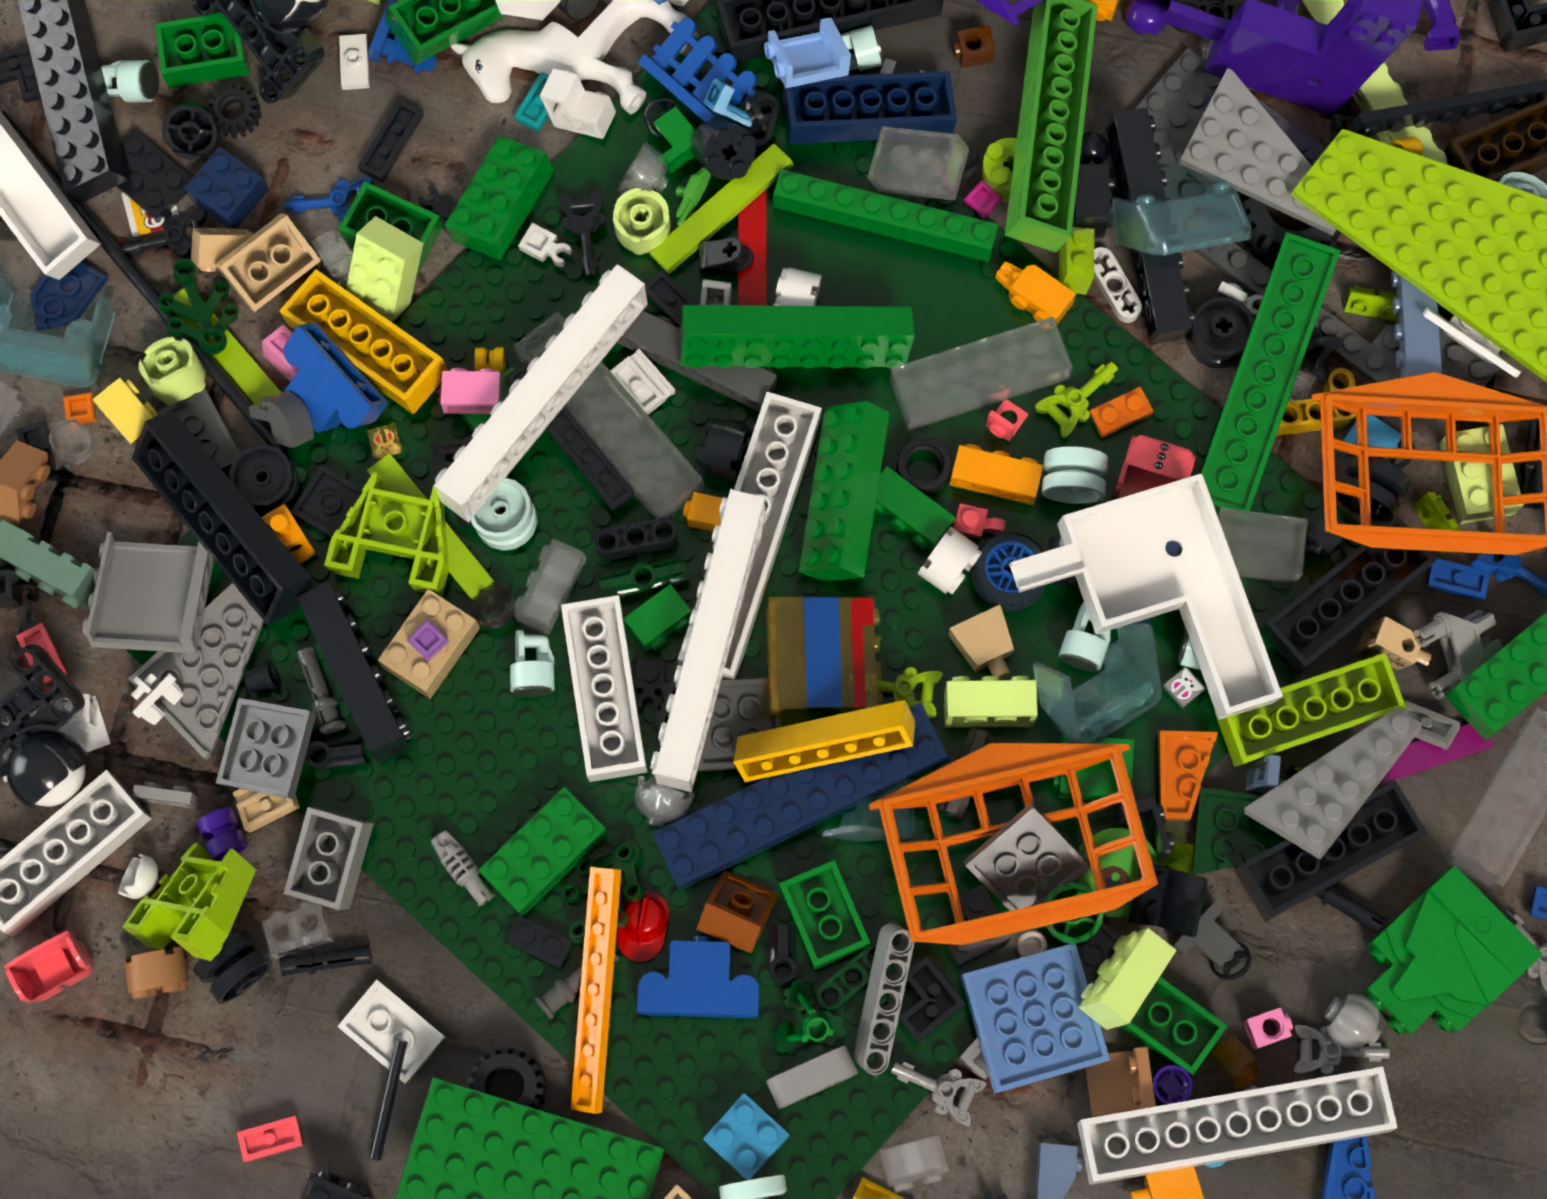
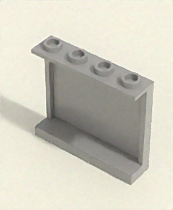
M107 532L105 543L100 545V567L96 568L94 572L95 590L94 593L89 595V618H85L83 622V634L87 636L91 647L196 653L214 559L199 541L198 546L115 542L112 532Z

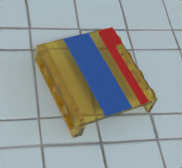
M768 598L766 615L769 717H781L783 709L861 710L882 705V690H877V680H881L882 669L881 663H876V653L880 652V635H875V626L879 625V609H874L873 598Z

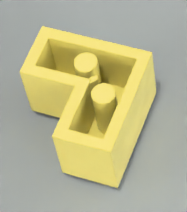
M118 378L93 398V401L132 445L139 439L145 421L157 417L158 413L148 402L143 405L137 397L140 395V392L129 379L123 382L121 378Z

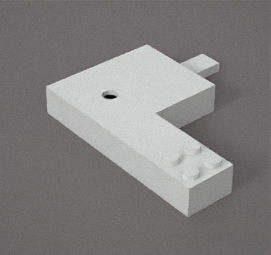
M0 111V216L42 272L47 276L60 280L101 243Z
M1202 473L1063 515L1057 525L1065 546L1016 560L1009 564L1019 593L1076 576L1096 634L1179 609L1218 720L1272 704L1283 697ZM1167 542H1178L1182 549L1181 554L1176 557L1170 556L1165 549Z

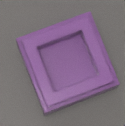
M428 619L407 639L408 643L428 662L449 643V640Z

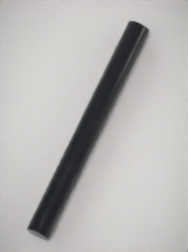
M396 1039L369 1156L372 1160L381 1161L408 1043V1041L403 1039Z

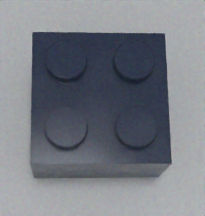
M221 147L214 152L184 188L191 202L200 208H204L208 214L231 229H237L269 191L262 176Z

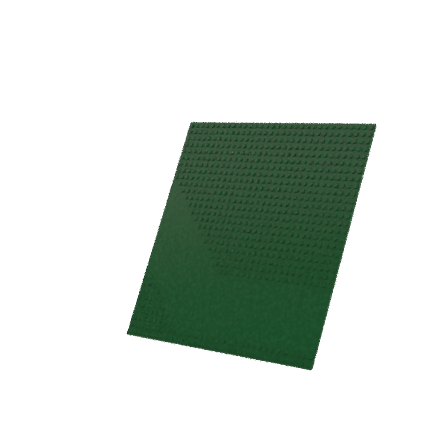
M713 0L693 21L697 24L696 32L700 34V39L703 36H711L716 40L717 48L713 55L719 59L721 55L727 53L716 17L717 0ZM679 53L675 59L681 64L687 55L684 56ZM762 56L737 62L733 72L738 77L744 71L753 72L757 76V84L753 88L756 91V94L752 97L753 100L761 94H771L780 103V115L773 139L767 147L756 149L754 160L772 144H775L793 161V166L788 170L790 172L909 201L914 192L919 193L932 177L929 168L893 139L788 144L782 102L784 84L781 78H777L772 60ZM707 60L695 77L702 81L713 67V64ZM671 65L667 68L671 74L676 71ZM644 70L633 81L635 85L646 92V99L635 113L630 115L621 107L619 95L612 102L616 114L604 138L580 134L552 163L555 171L502 259L498 260L468 248L394 323L442 357L449 371L452 368L460 367L467 371H475L476 347H485L487 350L505 347L506 371L511 367L516 369L526 360L530 364L535 357L540 358L546 351L545 346L550 338L561 333L566 319L572 313L576 314L580 310L584 297L590 291L594 293L600 285L599 281L607 270L612 271L617 264L644 284L662 269L698 305L701 302L703 279L731 283V305H738V271L724 273L719 276L700 274L699 249L668 274L651 257L649 252L642 255L634 254L617 239L613 222V211L618 198L622 194L635 188L647 191L653 190L659 193L668 205L671 234L679 227L677 222L680 217H676V212L683 198L676 196V189L678 186L686 187L691 176L703 168L695 157L671 174L664 167L662 154L671 149L672 146L665 137L655 136L647 129L644 122L647 106L655 99L668 98L680 106L682 115L695 130L702 123L705 124L706 122L647 70ZM729 78L725 80V83L729 86H732L734 83ZM689 83L687 86V88H689L692 92L696 88L691 83ZM743 100V102L738 107L744 111L746 104L745 100ZM668 101L656 103L651 108L649 116H656L659 110L666 109ZM768 108L762 110L764 114L771 112ZM649 121L651 128L656 133L661 134L655 127L654 121ZM736 121L742 127L746 128V125ZM757 133L754 135V137L757 139H761L764 137V135L761 133ZM711 174L708 185L692 214L732 179L723 180ZM777 180L767 188V306H773L776 302V288L779 277H781L783 268L788 269L790 267L822 275L816 306L912 307L915 337L906 367L896 369L888 367H871L868 369L860 367H843L839 369L832 367H769L777 375V385L773 391L774 394L822 408V415L736 680L776 678L781 727L895 702L892 693L868 689L866 692V708L854 707V687H848L849 675L853 676L850 604L854 598H873L875 625H865L863 627L865 674H869L870 679L896 682L897 677L902 674L904 675L905 670L909 667L915 668L917 674L928 671H940L943 673L940 682L934 686L932 703L936 708V717L929 719L949 761L725 869L730 873L779 894L752 953L738 949L730 944V981L738 975L744 974L756 980L759 987V1019L638 1015L637 1000L638 985L643 975L648 972H658L665 979L669 978L670 943L672 941H692V936L710 937V942H724L697 930L705 904L724 870L684 890L677 888L652 833L765 778L744 782L738 769L697 771L692 792L657 784L655 775L652 774L650 767L654 752H660L661 746L657 731H654L655 725H653L655 715L653 709L654 702L647 699L643 702V710L638 709L648 773L589 782L585 768L561 605L603 598L599 581L600 575L631 569L639 563L653 564L684 557L689 582L672 587L692 611L698 599L699 583L701 580L704 581L706 570H704L706 557L708 552L713 553L714 542H712L713 532L688 527L687 517L683 516L686 500H692L694 492L728 498L730 489L734 490L736 485L735 481L704 474L701 470L702 462L697 461L699 447L705 445L708 436L705 433L708 420L710 418H721L752 426L754 431L760 412L650 360L675 389V394L669 396L664 403L643 418L608 378L607 373L628 356L631 357L636 353L616 343L565 404V407L635 491V495L612 512L556 442L544 430L506 476V478L517 481L525 488L537 511L538 523L535 532L525 544L516 549L503 551L491 548L481 540L472 522L469 526L461 527L459 519H455L454 512L444 505L446 523L494 580L495 584L472 601L448 572L443 596L440 597L476 619L480 629L431 699L383 669L378 662L382 653L425 594L414 591L409 585L414 559L366 549L359 579L333 574L324 566L331 538L293 516L316 552L315 556L300 564L311 577L304 593L328 581L333 589L339 587L351 609L346 613L352 614L363 636L358 637L359 640L363 638L373 654L375 661L371 662V665L376 664L387 684L383 690L389 691L400 711L395 716H401L412 736L407 739L411 748L380 763L370 753L365 741L366 765L333 768L326 772H318L304 760L296 790V797L300 806L297 810L305 816L308 807H321L373 822L361 869L573 1066L580 990L575 994L576 998L572 1003L567 1002L558 1009L551 1020L534 998L543 996L555 986L554 982L556 980L562 979L564 981L582 966L584 946H579L574 942L562 968L558 969L508 945L506 942L521 915L481 874H479L480 878L495 896L490 901H485V904L479 907L466 887L459 886L443 866L431 844V840L443 831H447L465 849L480 869L565 787L608 832V835L585 857L594 860L611 854L614 847L623 840H632L637 843L641 849V860L636 866L639 884L643 887L644 891L655 892L666 901L669 908V919L662 950L655 958L646 962L630 960L621 952L618 945L617 928L615 954L619 960L614 962L604 1095L661 1148H664L667 1154L716 1199H721L720 1186L747 1180L716 1153L703 1138L743 1093L790 1135L752 1180L777 1175L785 1176L787 1191L783 1195L770 1197L769 1199H836L930 1092V1090L911 1081L904 1083L896 1079V1075L890 1072L892 1063L894 1061L900 1064L902 1061L915 1066L913 1070L937 1080L940 1075L947 1073L978 1037L960 975L1021 958L1017 952L1016 944L1019 937L1027 931L1041 933L1046 939L1047 950L1056 948L1061 942L1054 938L1045 926L1012 933V938L1009 942L957 969L944 944L914 942L909 970L928 956L964 1001L965 1006L917 1045L898 1022L889 1065L879 1075H872L866 1072L855 1062L853 1057L868 985L838 1010L831 1012L833 1016L839 1015L842 1018L841 1025L846 1030L845 1036L842 1039H836V1043L833 1046L827 1045L826 1042L820 1044L809 1039L802 1048H797V1052L794 1055H789L787 1052L778 1053L775 1049L776 1040L773 1038V1032L779 1029V1024L784 1020H788L793 1025L798 1024L802 1028V1023L808 1016L806 1010L787 1009L784 1005L786 997L783 994L786 987L777 986L770 978L769 926L777 924L795 925L779 889V883L835 860L868 936L870 945L877 943L879 932L886 924L895 923L908 930L880 810H870L869 804L954 762L957 756L960 757L971 728H945L944 691L947 681H952L953 677L958 676L969 677L970 681H982V677L992 676L988 667L975 672L948 635L951 627L993 608L985 603L975 591L971 578V569L969 572L963 569L962 573L966 576L953 594L948 591L945 594L917 574L933 551L928 547L923 549L912 540L913 536L907 531L901 532L894 528L889 522L890 519L883 513L880 515L874 513L864 578L822 582L799 572L825 407L868 401L890 412L880 474L887 466L897 473L896 466L899 452L906 443L915 438L922 437L936 439L948 450L952 466L949 479L943 488L926 496L954 517H957L960 503L987 509V518L1006 520L1004 532H1018L1019 534L1027 535L1029 538L1034 539L1044 552L1049 551V539L1060 534L1057 523L1063 515L1119 499V497H1113V492L1132 436L1145 435L1191 450L1196 455L1190 475L1192 477L1201 474L1222 414L1221 409L1081 294H1076L1073 305L1054 329L1049 325L1043 326L1034 319L1033 314L1026 309L1021 310L1014 306L1008 297L1009 291L995 278L997 271L1005 261L1022 270L1026 266L1036 265L1058 281L1059 276L1015 239L1005 236V231L999 226L990 262L774 208L773 193ZM940 183L928 198L930 201L927 205L928 207L983 220L963 203L964 197L946 183ZM600 190L603 193L604 200L601 213L606 216V224L599 227V231L596 234L591 235L594 257L597 256L598 269H595V277L586 278L585 272L581 271L580 258H583L580 236L573 235L571 230L566 231L563 229L562 220L565 218V215L560 207L559 197L567 195L571 200L591 198L595 191ZM592 209L575 211L573 213L584 216L592 212ZM738 214L708 241L728 238L738 239ZM988 217L984 220V221H988V222L994 223V222H993L992 220H990ZM532 223L557 235L556 244L565 243L571 247V255L565 252H560L557 257L564 260L565 265L563 267L555 265L549 256L542 262L519 250L518 245ZM647 297L648 305L645 308L648 310V313L657 318L658 316L668 318ZM1113 362L1118 368L1114 373V379L1107 385L1105 383L1100 385L1086 398L1089 403L1087 410L1090 411L1141 387L1154 411L1152 415L1101 438L1089 415V419L1086 422L1077 421L1072 434L1064 439L1060 434L1061 426L1048 413H1038L1035 410V406L1039 401L1053 396L1055 387L1058 385H1063L1066 389L1068 387H1075L1079 390L1096 375L1094 373L1095 370L1102 364L1106 366L1108 363ZM442 382L414 415L377 389L386 399L388 405L373 423L348 428L341 422L337 428L319 433L313 429L314 439L295 448L289 447L285 455L299 476L300 489L296 500L288 509L291 511L321 464L363 489L371 477L367 470L384 457L376 458V451L379 447L375 445L374 437L377 433L381 432L383 444L388 443L385 434L386 430L393 432L395 435L394 444L401 450V452L391 454L423 495L430 500L433 485L436 484L434 468L438 465L431 451V443L435 441L442 444L443 447L463 444L466 437L472 436L473 431L459 414L443 412L442 406L437 401L439 396L436 394ZM1005 399L1028 413V417L1010 442L995 436L986 427L988 414L991 410L996 412ZM1061 404L1056 405L1068 418L1071 417L1067 407ZM1008 410L1001 414L1003 418L1012 424L1016 423L1017 415L1013 411ZM749 437L747 438V444H748V446H749V443H750V440H751V438H749ZM973 444L981 447L982 451L990 453L1002 451L1008 453L1011 458L1021 460V458L1026 457L1038 461V464L1043 465V470L1034 505L950 486L959 445ZM1058 447H1084L1106 454L1108 457V470L1105 476L1102 477L1107 483L1104 500L1091 504H1068L1044 497L1042 494L1043 478L1048 475L1044 470V454L1046 451ZM923 450L917 451L910 456L907 462V469L915 480L927 482L938 476L941 464L934 453ZM1271 451L1248 517L1244 518L1222 509L1214 508L1278 685L1282 688L1297 672L1262 634L1261 629L1266 622L1362 544L1345 538L1325 561L1320 557L1315 558L1308 553L1305 548L1306 545L1302 542L1325 516L1324 494ZM454 457L446 458L448 462H454L455 460L453 459ZM1336 505L1337 517L1347 525H1360ZM657 518H669L677 527L678 541L676 545L664 551L606 561L598 556L594 545L596 533L604 528ZM661 529L657 536L661 539H667L671 536L672 531ZM189 530L175 545L198 546V540ZM983 532L981 540L971 537L967 538L980 547L987 539L994 535ZM634 534L628 541L632 544H639L643 541L644 537L640 534ZM607 539L601 543L600 547L609 550L614 547L615 542ZM301 544L293 546L290 552L297 550ZM1180 547V550H1179L1177 556H1179V555L1181 554V551H1182L1181 547ZM215 561L205 608L232 584V581ZM641 574L637 577L636 581L639 584H647L651 581L652 577L648 574ZM1049 583L1046 584L1043 593L1032 605L1017 611H1003L1014 651L1011 656L1004 659L1010 673L999 679V681L1011 680V677L1028 676L1029 680H1036L1037 717L1033 727L974 728L985 731L993 736L994 740L992 743H1060L1062 735L1133 739L1134 796H1139L1140 800L1154 796L1156 803H1159L1158 732L1160 730L1218 732L1203 779L1228 752L1201 670L1187 667L1205 687V690L1183 709L1163 688L1164 684L1186 667L1178 662L1179 649L1186 628L1179 609L1154 616L1146 632L1127 625L1110 630V642L1101 669L1095 672L1072 667L1064 663L1059 657L1066 632L1073 629L1079 609L1084 602L1079 587L1060 586ZM664 588L655 590L649 595L636 594L620 598L623 619ZM804 597L839 598L843 707H807L806 657L778 633L781 625L797 609L804 614ZM298 604L294 614L268 625L265 622L263 623L244 673L262 666L263 662L270 660L274 664L279 677V688L274 690L267 688L261 691L250 692L243 673L219 734V738L225 743L227 742L238 698L312 711V695L296 655L298 651L307 647H314L331 696L337 699L338 704L336 708L340 719L346 724L343 730L324 736L320 733L321 724L316 714L309 744L314 741L326 743L363 738L300 604ZM1088 620L1084 632L1093 635L1094 628L1092 622ZM625 625L634 686L636 659L666 661L665 679L670 680L672 673L675 674L679 665L678 656L688 627L679 633L674 631L666 637L668 640L664 645L656 650L651 648L646 652ZM517 630H523L524 635H545L549 639V647L554 657L555 690L551 694L539 697H522L514 695L510 691V665L516 663L515 635ZM525 648V661H536V648ZM125 649L141 665L145 664L158 652ZM922 683L917 684L913 690L915 700L917 701L921 699ZM635 690L636 702L639 695L643 693V690ZM656 691L655 694L658 696L660 703L659 708L662 709L663 697H661V691ZM325 750L318 751L315 754L314 763H320L325 760L327 755ZM1053 777L1029 783L1034 805L1042 814L1074 807L1073 799L1057 798L1058 790L1053 789ZM1018 785L983 793L989 822L992 826L1009 822L1025 808L1021 789ZM972 796L962 820L952 818L938 811L941 803L936 805L944 836L981 828L975 801ZM1083 800V802L1087 804L1092 802V800ZM1121 802L1087 814L1092 835L1100 830L1112 827L1129 829L1128 824L1116 827L1113 814L1119 805L1122 804ZM926 807L893 809L901 842L934 839ZM1073 817L1051 822L1076 849L1079 848L1084 840L1078 818ZM1145 819L1141 820L1145 838L1149 842L1151 840ZM991 837L947 847L958 896L983 884L965 866L964 860ZM936 849L904 852L911 885L945 882L939 854ZM629 850L624 852L622 858L629 854ZM591 863L585 865L584 871L590 869ZM576 865L523 917L571 940L569 936L570 927L584 916L587 910L588 896L582 897L576 903H570L562 896V889L568 883H574L578 886L589 882V877L583 876L577 870ZM624 872L621 876L620 892L623 901V906L625 901L628 899L624 895V887L627 884ZM985 886L998 912L1004 913L1010 911ZM637 887L631 890L630 896L637 893ZM572 889L569 892V897L575 894L576 889ZM948 893L914 896L922 929H933L956 924ZM618 914L617 922L620 921L621 914ZM583 927L578 930L577 936L582 934ZM796 929V978L802 979L805 983L811 982L814 986L813 992L817 996L819 987L860 952L814 971ZM900 934L893 938L892 946L900 941ZM875 951L868 955L870 964L873 963ZM894 963L887 967L886 975L891 974L894 969ZM781 964L775 969V974L780 978H786L792 973L791 968L785 964ZM855 970L848 971L844 976L845 981L849 985H857L862 981V976ZM907 984L899 1017L920 1001ZM828 989L822 993L821 998L825 1004L833 1005L838 1001L839 996L836 991ZM888 993L881 996L880 1005L886 1002ZM816 998L811 1007L816 1011L817 1015H820L824 1010L819 1007ZM878 1023L874 1027L873 1034L880 1031L882 1023ZM841 1046H847L858 1071L857 1075L787 1107L777 1108L766 1083L767 1080ZM876 1052L868 1056L867 1063L874 1060Z

